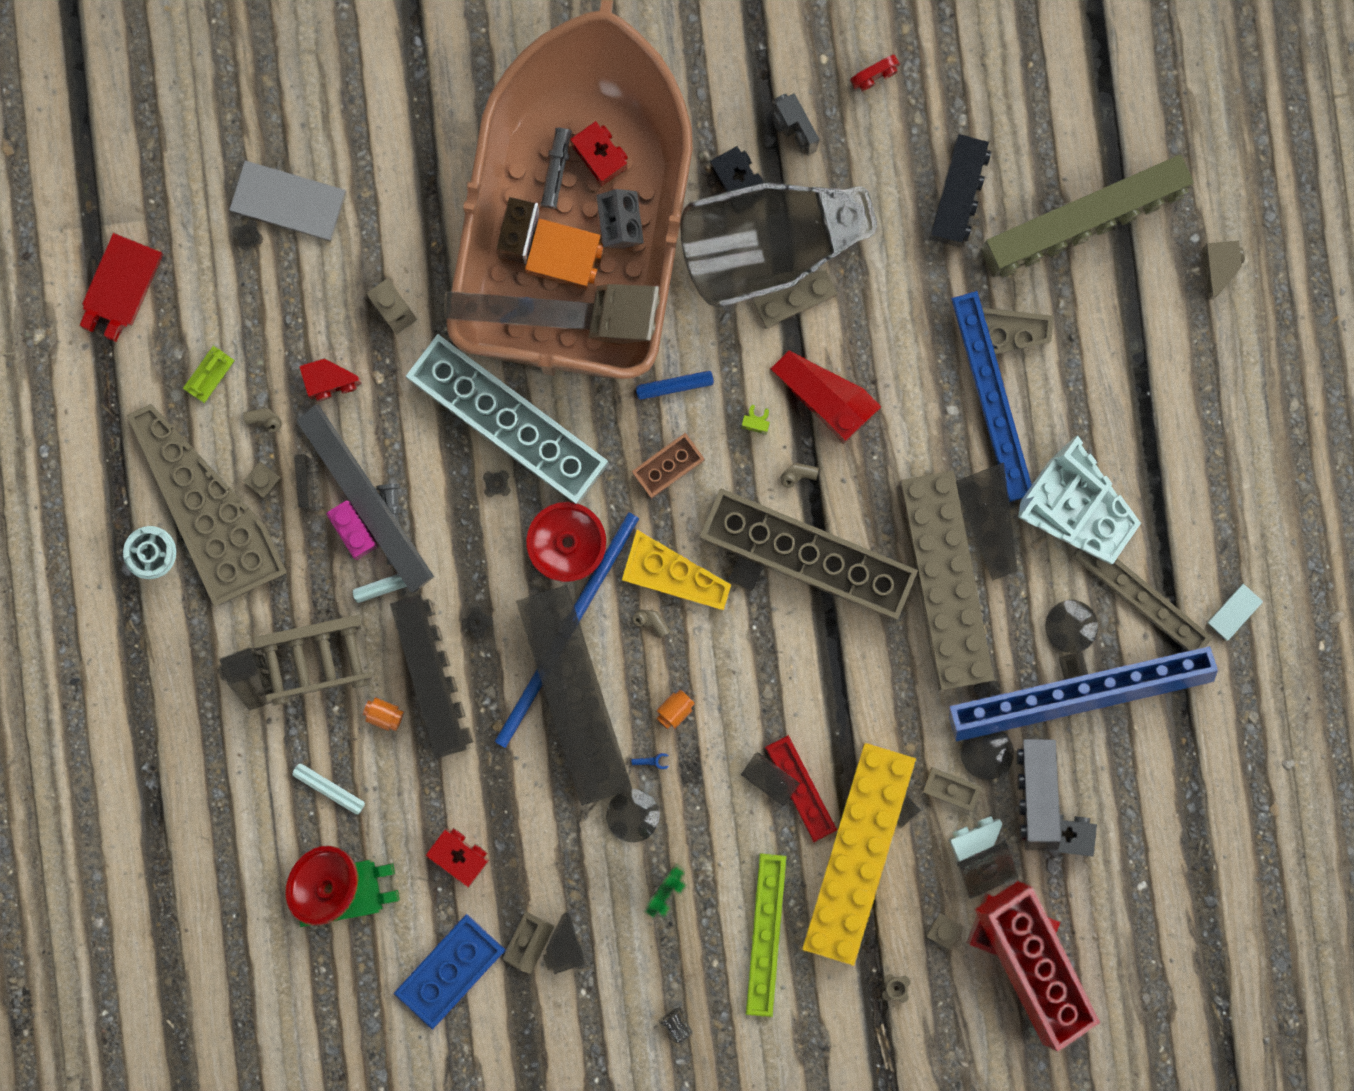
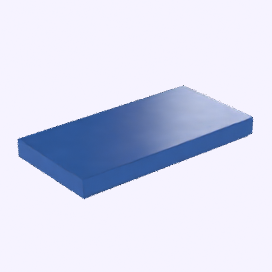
M466 914L393 994L433 1030L506 949L472 917Z

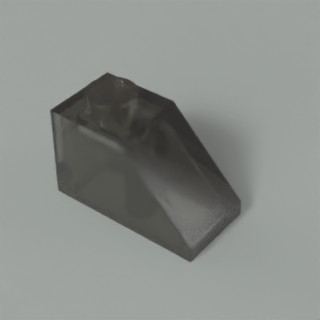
M569 911L562 914L546 947L547 954L543 955L547 969H553L554 975L586 963Z

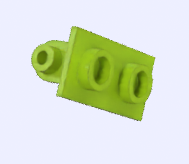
M213 345L183 389L205 403L235 360Z

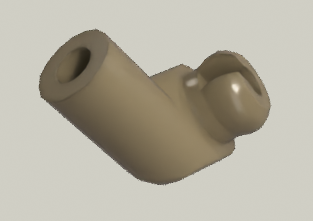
M794 463L783 471L781 483L784 487L791 488L802 478L816 480L819 467Z
M641 609L636 611L632 617L633 623L638 627H653L659 638L671 632L657 611Z

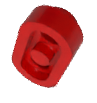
M895 54L890 55L860 71L849 81L855 90L861 89L862 92L875 85V80L882 76L884 79L895 75L898 72L897 67L900 65V62Z

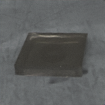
M305 454L295 455L298 507L305 512H316L312 459Z
M1006 841L956 863L970 899L1018 878L1017 870Z

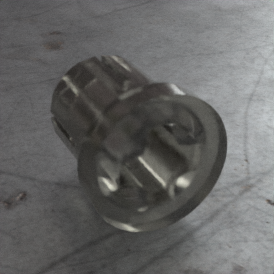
M681 1007L668 1012L658 1021L661 1027L665 1026L674 1043L685 1040L693 1033L683 1016L684 1011Z

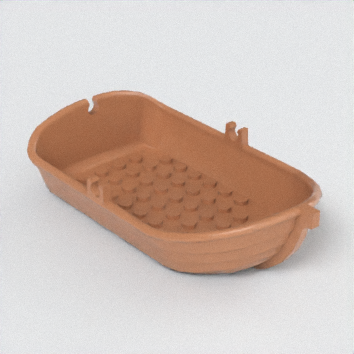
M601 0L600 11L585 13L542 34L525 48L505 70L488 98L481 118L471 181L467 183V200L463 206L465 216L447 313L449 338L460 350L468 354L541 367L545 375L554 376L556 370L615 379H630L640 376L649 371L656 360L659 352L693 151L692 127L684 98L674 75L656 49L624 19L612 13L613 0ZM595 121H597L600 127L605 125L613 137L610 140L616 148L620 146L627 154V169L601 187L571 147L569 141L567 152L569 160L566 161L557 209L540 206L550 160L548 153L549 150H552L555 128L571 130V139ZM597 148L596 156L601 154L603 157H605L606 149L601 151L599 148ZM614 189L637 191L644 243L626 249L604 247L601 259L596 258L593 268L598 269L594 284L589 283L587 290L526 274V264L498 257L496 248L509 197L537 203L539 208L538 220L540 218L601 235L600 243H603L596 195ZM617 284L659 287L658 295L660 296V302L655 310V331L651 336V340L616 345L588 338L597 286ZM525 297L532 299L534 307L532 313L519 315L503 324L500 323L499 318L515 309H519L518 299Z

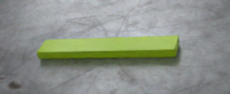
M763 853L759 855L746 1015L773 1017L787 857L785 855Z

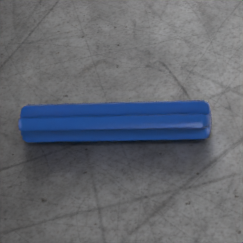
M705 371L637 385L636 392L638 399L642 400L711 386L714 384V379L711 371Z

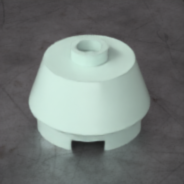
M155 526L139 528L131 533L124 544V562L127 568L140 578H159L165 575L175 562V543L172 537L161 528Z

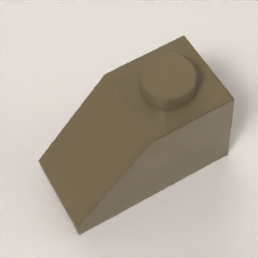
M1239 240L1207 243L1202 248L1208 300L1217 297L1242 267V263L1245 261V253L1243 247L1239 245Z

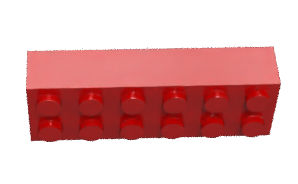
M1016 881L974 909L1043 1045L1059 1052L1100 1023L1032 886Z

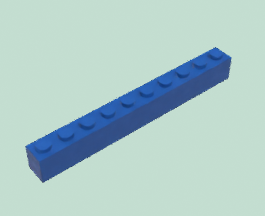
M1209 646L953 705L949 709V720L955 742L1212 683L1215 681L1218 669Z

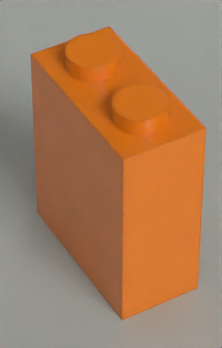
M539 218L525 268L526 274L587 290L589 283L594 284L598 269L593 268L596 258L601 259L603 253V243H600L601 235Z

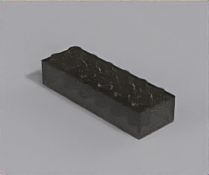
M420 594L390 603L435 759L470 750V743H474L470 728H465L462 721L466 714L462 702H457L454 694L458 692L455 677L449 676L447 667L451 666L448 653L441 650L439 642L443 641V636L439 625L437 626V624L434 625L432 616L436 615L432 600L426 599L425 596Z

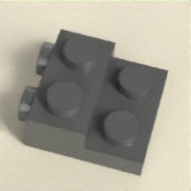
M795 93L789 96L783 94L773 100L774 105L772 106L774 111L772 121L779 133L783 131L786 138L796 133L794 140L801 151L805 149L807 155L816 152L820 139Z

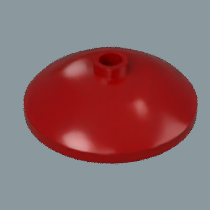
M573 502L555 503L539 512L529 526L526 540L529 557L537 570L546 577L561 582L577 581L595 571L604 557L607 543L604 527L596 514L587 507ZM565 538L572 539L571 547L566 548L563 546Z
M320 846L305 853L291 869L286 883V902L293 916L306 924L314 926L330 923L341 916L351 904L357 889L358 875L354 861L345 851L334 846Z

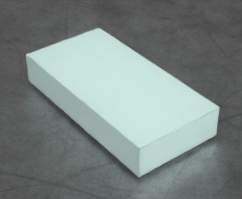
M1241 584L1207 624L1225 641H1228L1263 601L1246 585Z

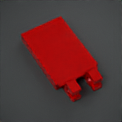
M113 233L83 300V310H86L79 326L93 333L100 317L108 319L110 322L104 336L109 340L117 342L124 326H133L163 257V253Z

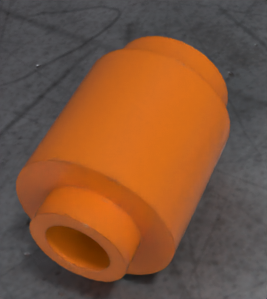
M679 690L676 694L672 693L656 710L659 714L656 719L666 729H669L670 726L676 729L693 711L691 708L695 703L682 690Z
M375 697L373 702L367 701L362 715L366 716L365 722L387 731H390V729L397 731L404 711L399 710V706Z

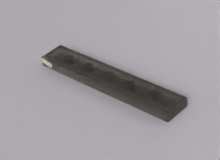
M446 291L444 319L590 330L594 303Z

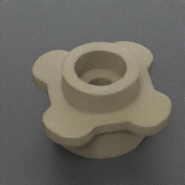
M892 974L886 975L884 978L886 987L882 993L883 998L887 1001L894 999L899 1000L901 1003L906 1002L909 999L907 992L908 986L911 983L910 979L907 976L899 978L894 977ZM895 986L899 987L898 991L894 990Z

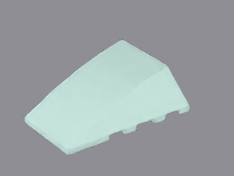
M1075 436L1049 460L1024 495L1020 503L1018 518L1111 565L1115 562L1141 523L1122 496L1117 495L1109 478L1104 476L1098 469L1094 457L1085 451L1081 439Z

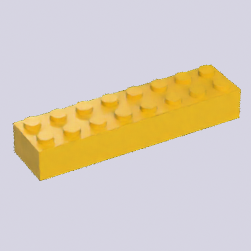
M864 743L802 950L854 966L916 758Z

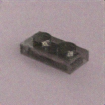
M759 752L754 754L741 773V776L782 806L787 804L800 785L798 781Z

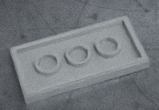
M245 161L230 211L331 241L346 190Z

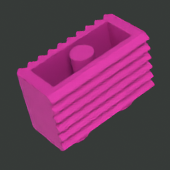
M344 501L326 513L354 559L358 560L378 548V544L372 538L373 535L370 534V530L364 525V521L361 520V517L350 501Z

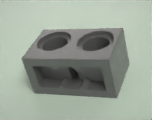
M614 189L596 195L603 247L626 249L643 244L637 191Z

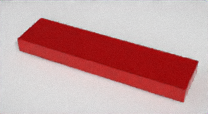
M789 735L766 746L765 749L813 842L837 831Z

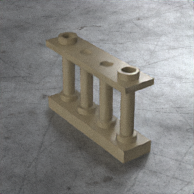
M359 615L253 637L256 651L261 650L266 656L273 689L272 694L266 695L267 702H273V706L288 703V698L349 684H352V688L368 685L367 680H372V672L363 673L354 635L357 633L356 629L361 628ZM341 633V636H344L353 676L341 679L336 678L328 639H331L330 634ZM314 638L315 642H318L326 682L310 685L302 645H304V640ZM288 644V648L292 649L300 688L286 691L283 688L276 656L277 646Z

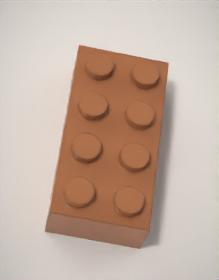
M684 433L634 469L632 474L648 496L653 499L704 462L705 459L688 435Z

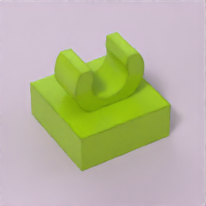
M751 405L749 416L744 415L741 428L767 435L770 422L765 420L769 416V409L765 408L764 415L757 417L754 414L755 405Z

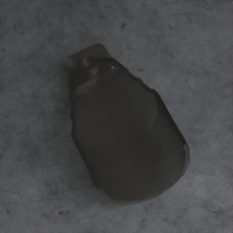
M767 182L690 202L683 209L680 222L681 244L691 280L699 295L708 305L714 307L726 306L793 287L801 279L816 271L818 267L833 259L856 241L873 236L877 229V221L870 194L861 186L847 189H832Z

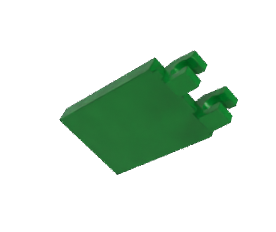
M371 859L354 862L358 875L356 893L346 911L334 921L380 913V910L383 909L382 904L399 901V890L380 893L377 879L378 877L396 874L394 863L375 867V862H372ZM299 920L300 927L311 926Z
M676 863L647 903L645 913L652 918L658 912L665 917L671 909L665 903L673 890L681 894L687 886L681 881L685 874L683 867Z

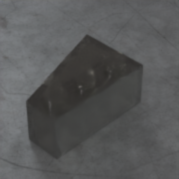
M247 648L219 658L221 665L217 666L221 680L227 681L228 686L249 711L273 703L266 700V695L272 694L273 689L267 662L261 650Z

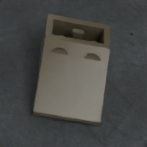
M617 284L597 286L588 338L616 345L651 340V336L655 331V310L660 302V296L658 295L659 287Z

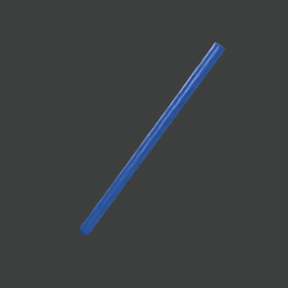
M630 512L626 515L605 551L600 565L592 573L494 742L504 748L509 744L640 518Z

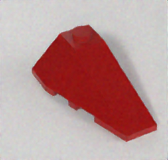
M788 351L770 368L843 444L881 408L864 388L791 351Z

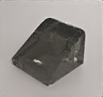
M1076 652L1059 658L1064 680L1088 675L1083 653Z

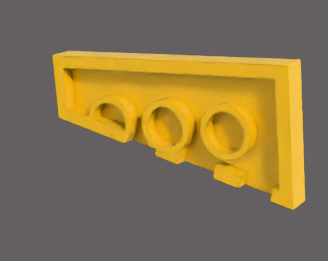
M636 530L622 581L724 611L731 584L650 538L643 532Z

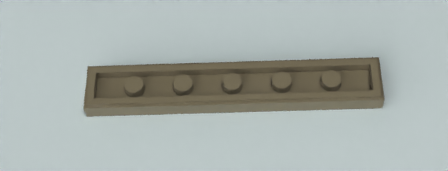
M1079 548L1071 556L1186 652L1206 647L1213 638L1119 559H1116L1110 565Z

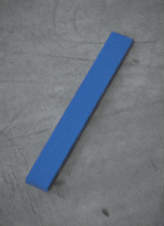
M978 291L951 298L1007 501L1012 502L1022 499L1032 484Z

